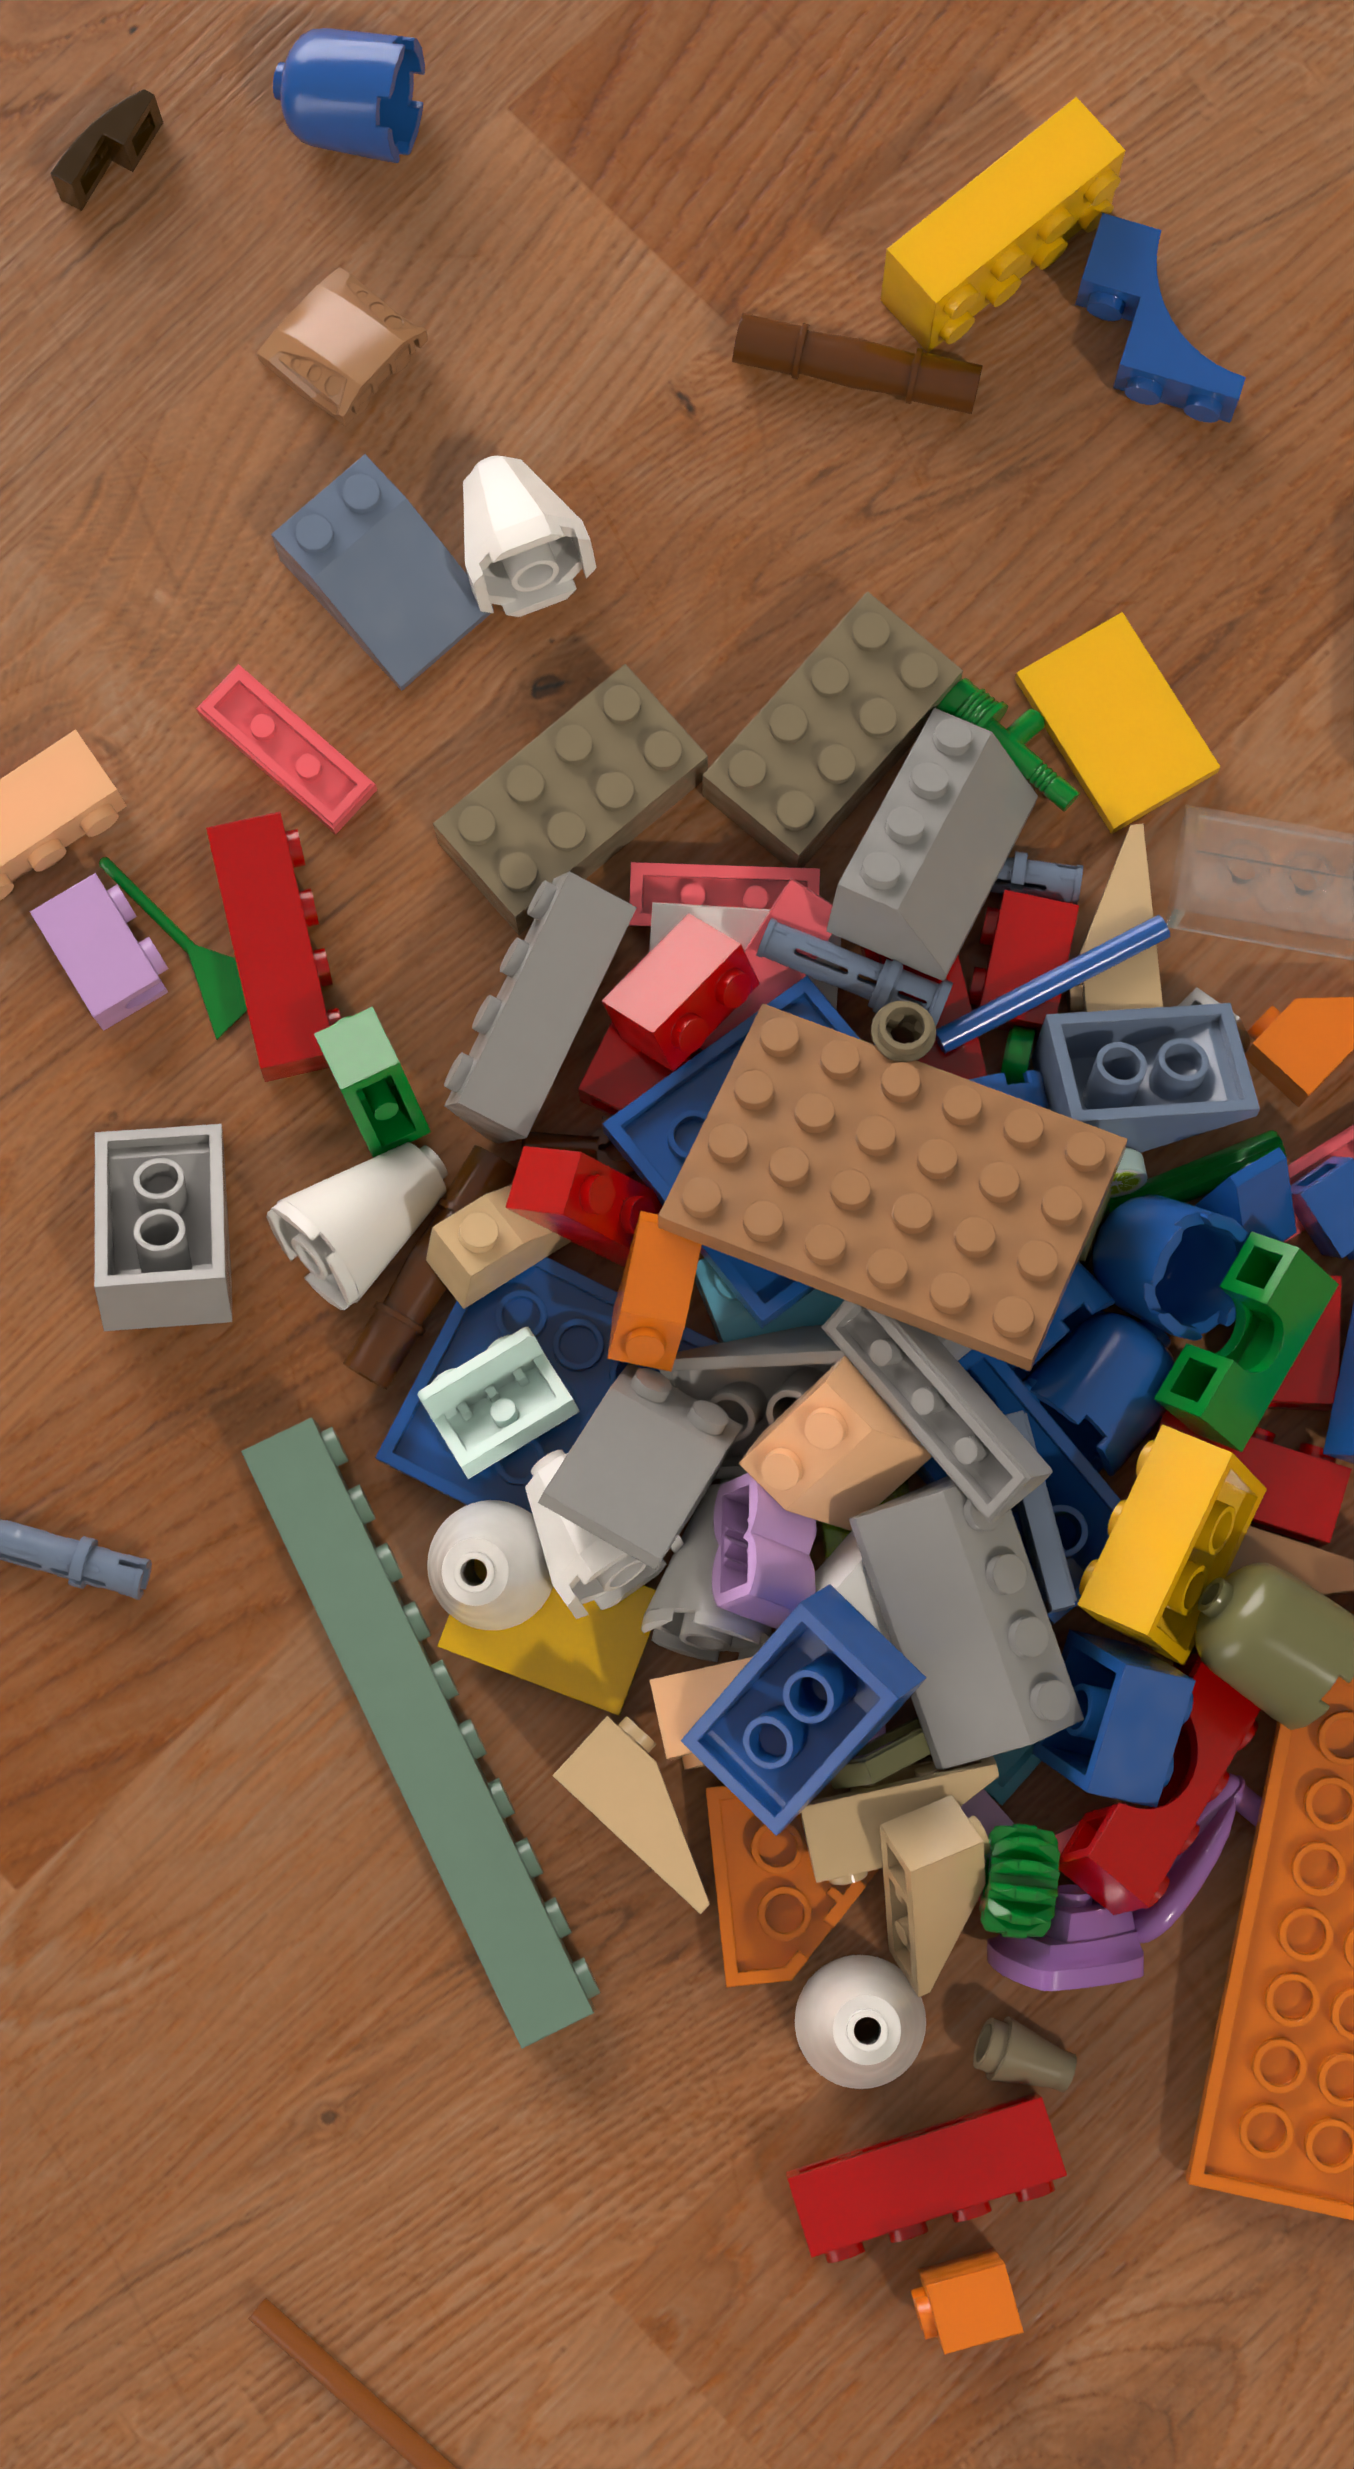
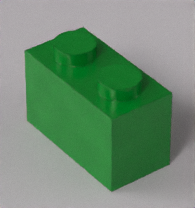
M373 1006L353 1016L344 1017L332 1026L314 1034L373 1158L431 1133L404 1070Z

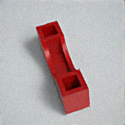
M1199 1653L1189 1655L1184 1666L1177 1662H1174L1172 1665L1196 1680L1192 1691V1711L1188 1720L1181 1727L1173 1753V1773L1169 1783L1162 1789L1157 1808L1145 1805L1140 1809L1117 1803L1085 1813L1059 1858V1870L1101 1906L1107 1908L1113 1915L1142 1908L1148 1909L1164 1895L1170 1883V1878L1167 1876L1168 1871L1176 1857L1187 1850L1196 1839L1200 1830V1825L1196 1822L1207 1803L1214 1800L1227 1785L1230 1775L1226 1770L1236 1752L1244 1748L1258 1730L1259 1723L1255 1719L1261 1709L1211 1672L1201 1661Z

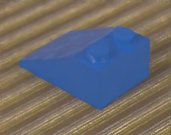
M829 1584L797 1605L683 1737L681 1742L777 1836L876 1735L927 1677Z

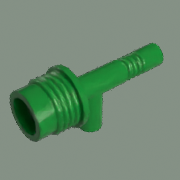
M967 678L959 681L936 708L993 732L1026 780L1034 784L1035 788H1039L1040 792H1044V795L1063 812L1078 798L1079 791L1064 778L1058 776L1057 772H1053L1052 768H1048L1047 764H1043V760L1025 746L1045 727V720L1038 711L1028 709L1006 729L999 722L1005 715L1008 705L1004 701H995V698L986 693L985 689H979Z

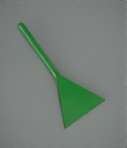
M102 857L99 860V866L189 955L216 1040H218L247 1012L236 959L196 945L108 857Z

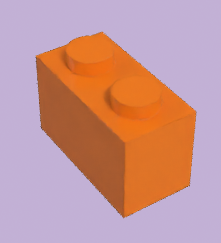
M995 2248L918 2269L922 2287L911 2289L910 2291L921 2330H923L925 2340L937 2337L944 2355L1024 2333L1006 2265Z

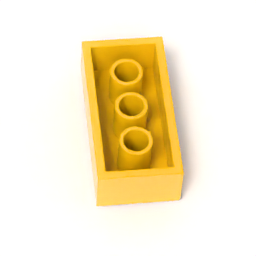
M1075 97L887 248L881 302L927 353L942 341H945L948 345L956 342L974 324L975 318L973 316L990 303L994 307L1002 305L1018 290L1022 282L1020 278L1035 266H1038L1040 270L1049 267L1066 250L1068 246L1066 241L1082 228L1087 233L1095 230L1099 226L1102 213L1109 215L1114 209L1112 201L1115 190L1121 182L1119 174L1126 150L1084 104Z

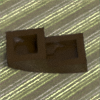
M143 89L127 97L96 119L72 143L50 173L61 201L82 211L112 161L134 172L163 124L154 94Z

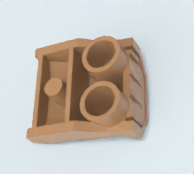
M339 267L321 281L278 325L257 352V357L300 396L323 409L346 427L354 417L361 414L367 408L370 395L377 393L378 386L389 375L402 371L408 365L411 355L416 352L415 345L421 348L428 341V335L425 328L415 326L406 318L396 313L352 274Z

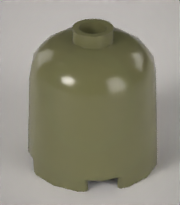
M1252 1563L1235 1570L1224 1579L1222 1577L1214 1579L1201 1594L1198 1601V1610L1201 1612L1198 1617L1195 1633L1196 1647L1201 1661L1216 1676L1288 1729L1294 1730L1306 1727L1324 1715L1330 1706L1321 1699L1332 1688L1338 1677L1347 1683L1353 1679L1354 1615L1291 1573L1269 1563Z

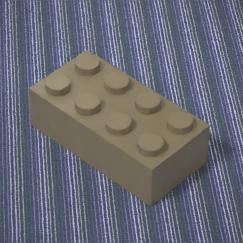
M867 591L703 774L702 796L786 867L803 868L914 744L933 709L937 708L947 693L961 681L963 670Z
M624 664L435 821L433 826L436 838L442 849L515 932L520 935L532 925L535 919L527 915V911L537 889L543 881L546 880L552 883L554 878L569 871L583 879H587L703 781V774L708 769V755L633 671Z

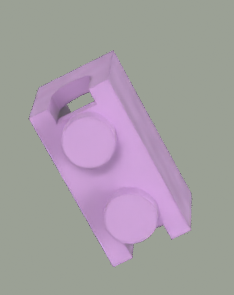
M94 873L30 911L93 1018L103 1031L168 993L158 975L169 968L150 937L145 938L139 943L136 940L127 922L137 916L118 884L106 890L97 874Z

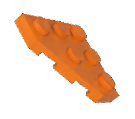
M726 1786L706 1788L726 1987L792 1981L879 1869L868 1871V1875L864 1879L851 1884L834 1885L829 1880L816 1883L800 1813L776 1836Z

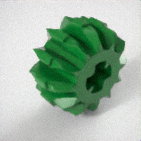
M1016 1823L1012 1824V1826H995L988 1835L990 1853L984 1855L985 1886L980 1894V1920L986 1931L1001 1933L1003 1937L1026 1939L1027 1936L1043 1937L1051 1927V1919L1055 1916V1902L1058 1897L1057 1888L1060 1876L1058 1841L1053 1831L1037 1829L1035 1825Z

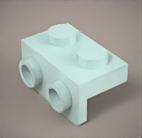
M524 1327L512 1335L498 1338L486 1351L457 1368L449 1369L439 1374L431 1384L421 1389L417 1394L468 1479L580 1412L529 1327Z

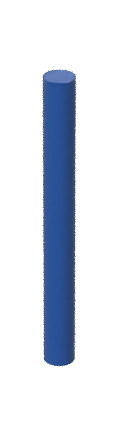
M1157 915L936 1029L935 1039L942 1052L946 1054L1170 938L1167 924L1160 915Z

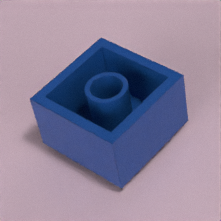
M1069 1629L1062 1657L1084 1720L1036 1742L1032 1754L1087 1793L1157 1808L1162 1789L1169 1783L1173 1773V1753L1181 1727L1188 1720L1192 1711V1691L1196 1680L1138 1645Z

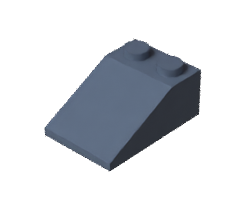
M366 454L271 534L280 561L401 691L491 614L480 611L466 572L408 499Z
M1231 1003L1046 1014L1031 1057L1034 1070L1042 1073L1049 1110L1127 1138L1126 1147L1140 1153L1256 1117L1260 1110Z

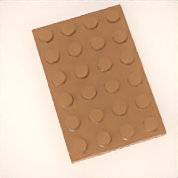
M762 1003L658 1215V1228L1031 1371L1123 1158L1128 1139L917 1060L911 1062L893 1061L882 1055L874 1044Z

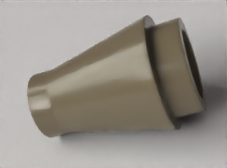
M901 1000L888 1003L876 1013L871 1025V1035L874 1045L882 1055L897 1062L918 1061L932 1048L936 1038V1026L932 1016L925 1008L917 1003Z
M1007 2016L1003 2021L990 2017L985 2022L979 2034L973 2057L974 2068L986 2072L987 2080L1046 2087L1060 2092H1065L1070 2086L1077 2064L1076 2054L1059 2048L1010 2016Z

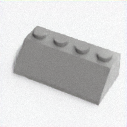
M936 708L933 709L837 885L827 932L945 981L1038 797L993 732Z
M570 871L554 878L552 883L546 880L542 882L527 911V915L535 919L525 939L522 940L517 937L509 947L501 963L500 972L507 975L497 997L488 995L476 1014L472 1029L479 1032V1035L469 1055L461 1052L448 1072L444 1087L452 1091L444 1107L485 1138L497 1144L527 1138L637 907Z
M946 1476L849 1518L892 1644L927 1677L911 1695L936 1769L943 1770L1029 1746L1084 1720L1011 1509L996 1522L989 1523L949 1476Z

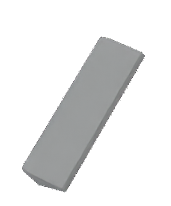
M846 1300L843 1301L821 1327L989 1523L996 1522L1041 1485L1053 1472L1051 1467L934 1334Z

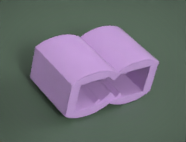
M748 1473L721 1484L717 1493L713 1516L715 1537L719 1544L712 1570V1591L715 1603L719 1608L778 1629L800 1602L816 1593L814 1566L809 1556L817 1532L816 1520L786 1511Z

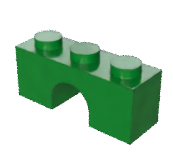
M1251 1232L1219 1286L1232 1298L1236 1307V1324L1231 1338L1217 1353H1212L1186 1343L1154 1399L1195 1434L1242 1452L1339 1284L1299 1247Z

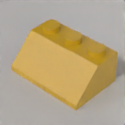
M1162 1425L1155 1441H1149L1143 1447L1136 1464V1475L1138 1477L1127 1500H1121L1111 1514L1108 1523L1109 1538L1099 1559L1091 1561L1083 1573L1079 1587L1081 1597L1077 1605L1100 1623L1184 1666L1195 1644L1196 1626L1201 1612L1198 1610L1200 1596L1214 1579L1219 1577L1224 1579L1267 1488L1232 1452Z

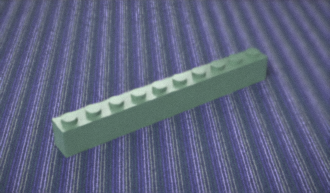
M311 1417L241 1451L521 2048L523 2049L593 2014L596 2009L591 1998L601 1994L598 1984L584 1957L575 1962L571 1959L562 1940L563 1937L572 1933L570 1925L556 1897L544 1902L534 1880L535 1877L544 1873L528 1838L526 1837L516 1842L505 1818L515 1814L513 1805L501 1780L497 1778L488 1782L477 1759L487 1754L486 1748L471 1718L460 1723L449 1699L459 1695L458 1689L443 1659L432 1664L421 1641L431 1636L430 1630L417 1603L413 1601L404 1606L393 1582L404 1576L388 1543L386 1542L376 1547L366 1524L375 1520L376 1517L362 1487L359 1484L349 1489L338 1466L349 1460L333 1427L321 1431L319 1424Z

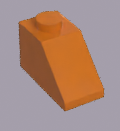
M1354 997L1295 998L1282 1013L1272 1005L1247 1031V1034L1255 1041L1246 1051V1059L1297 1107H1300L1354 1050Z
M640 1211L613 1308L607 1359L671 1372L686 1324L702 1245L658 1228L657 1214Z

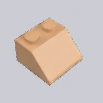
M844 1355L761 1433L738 1464L786 1511L851 1531L849 1518L877 1507L932 1456Z

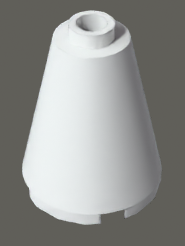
M405 1143L279 1200L267 1212V1219L275 1238L289 1260L292 1261L298 1256L310 1271L304 1279L328 1303L340 1310H345L353 1303H358L435 1207L439 1199L446 1193L443 1179L448 1175V1172L442 1160L431 1148L424 1145L419 1149L411 1143Z
M735 1478L721 1479L720 1484H712L695 1509L681 1538L684 1545L676 1554H673L644 1614L641 1626L643 1634L654 1629L651 1641L659 1646L679 1654L718 1662L720 1651L739 1652L738 1660L753 1657L772 1636L770 1626L717 1607L713 1597L712 1570L719 1547L713 1524L714 1506L720 1485Z
M498 1500L479 1501L466 1505L454 1512L442 1523L431 1542L427 1570L432 1591L445 1611L467 1626L481 1630H503L517 1626L540 1610L552 1591L553 1584L533 1514L520 1506ZM475 1559L482 1561L487 1568L485 1581H482L475 1572Z
M849 1955L838 1958L821 1967L808 1979L799 1996L795 2011L796 2037L808 2063L827 2080L840 2086L854 2089L878 2087L893 2081L903 2074L916 2059L922 2047L926 2031V2014L922 1998L917 1996L902 1970L884 1959L870 1955ZM864 2017L874 2018L879 2025L877 2032L867 2040L858 2041L854 2035V2027L857 2021Z

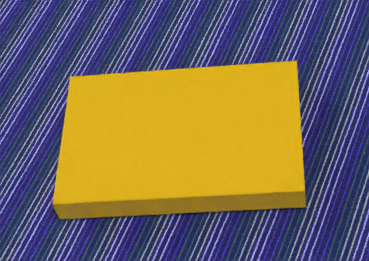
M1123 612L1016 672L1015 681L1032 708L1043 716L1045 729L1111 834L1214 776L1220 769L1219 763Z
M475 1559V1572L482 1581H485L487 1568L482 1561ZM643 1585L615 1606L601 1610L594 1600L582 1605L589 1615L576 1619L553 1587L542 1608L531 1618L517 1626L503 1630L476 1629L459 1622L449 1614L437 1647L620 1716L652 1631L650 1630L643 1634L641 1626L644 1614L656 1590Z

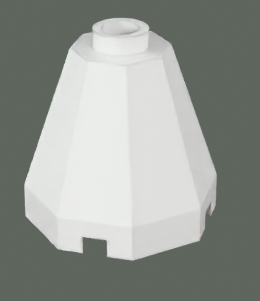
M490 456L474 466L473 471L463 481L465 567L480 611L494 613L491 604L503 606L506 615L521 617L568 599L577 589L573 578L581 569L587 579L597 568L591 540L583 521L522 460L505 456Z
M556 1450L541 1458L532 1467L531 1474L533 1478L526 1485L525 1489L553 1587L574 1617L579 1619L589 1615L582 1604L594 1600L601 1610L613 1607L659 1575L667 1564L662 1559L655 1570L538 1503L545 1488L567 1456L563 1450ZM680 1535L677 1536L670 1547L674 1554L684 1545Z

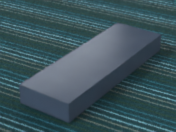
M1022 1410L1006 1414L1005 1416L1037 1451L1027 1413L1024 1414ZM1044 1481L1016 1504L1037 1586L1046 1612L1051 1614L1071 1608L1075 1605L1077 1598Z

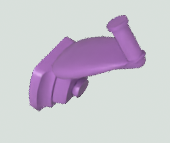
M1229 1773V1780L1223 1791L1214 1800L1207 1803L1196 1822L1200 1825L1196 1839L1187 1850L1176 1857L1168 1871L1167 1876L1170 1878V1883L1166 1892L1152 1907L1113 1915L1078 1885H1060L1057 1888L1058 1897L1055 1902V1916L1051 1919V1927L1043 1937L1027 1936L1026 1939L1003 1937L1000 1933L997 1937L987 1939L988 1963L1001 1975L1041 1991H1060L1104 1986L1144 1976V1952L1140 1944L1148 1943L1168 1930L1199 1892L1216 1864L1229 1837L1235 1812H1239L1256 1827L1262 1798L1245 1784V1780L1241 1776Z

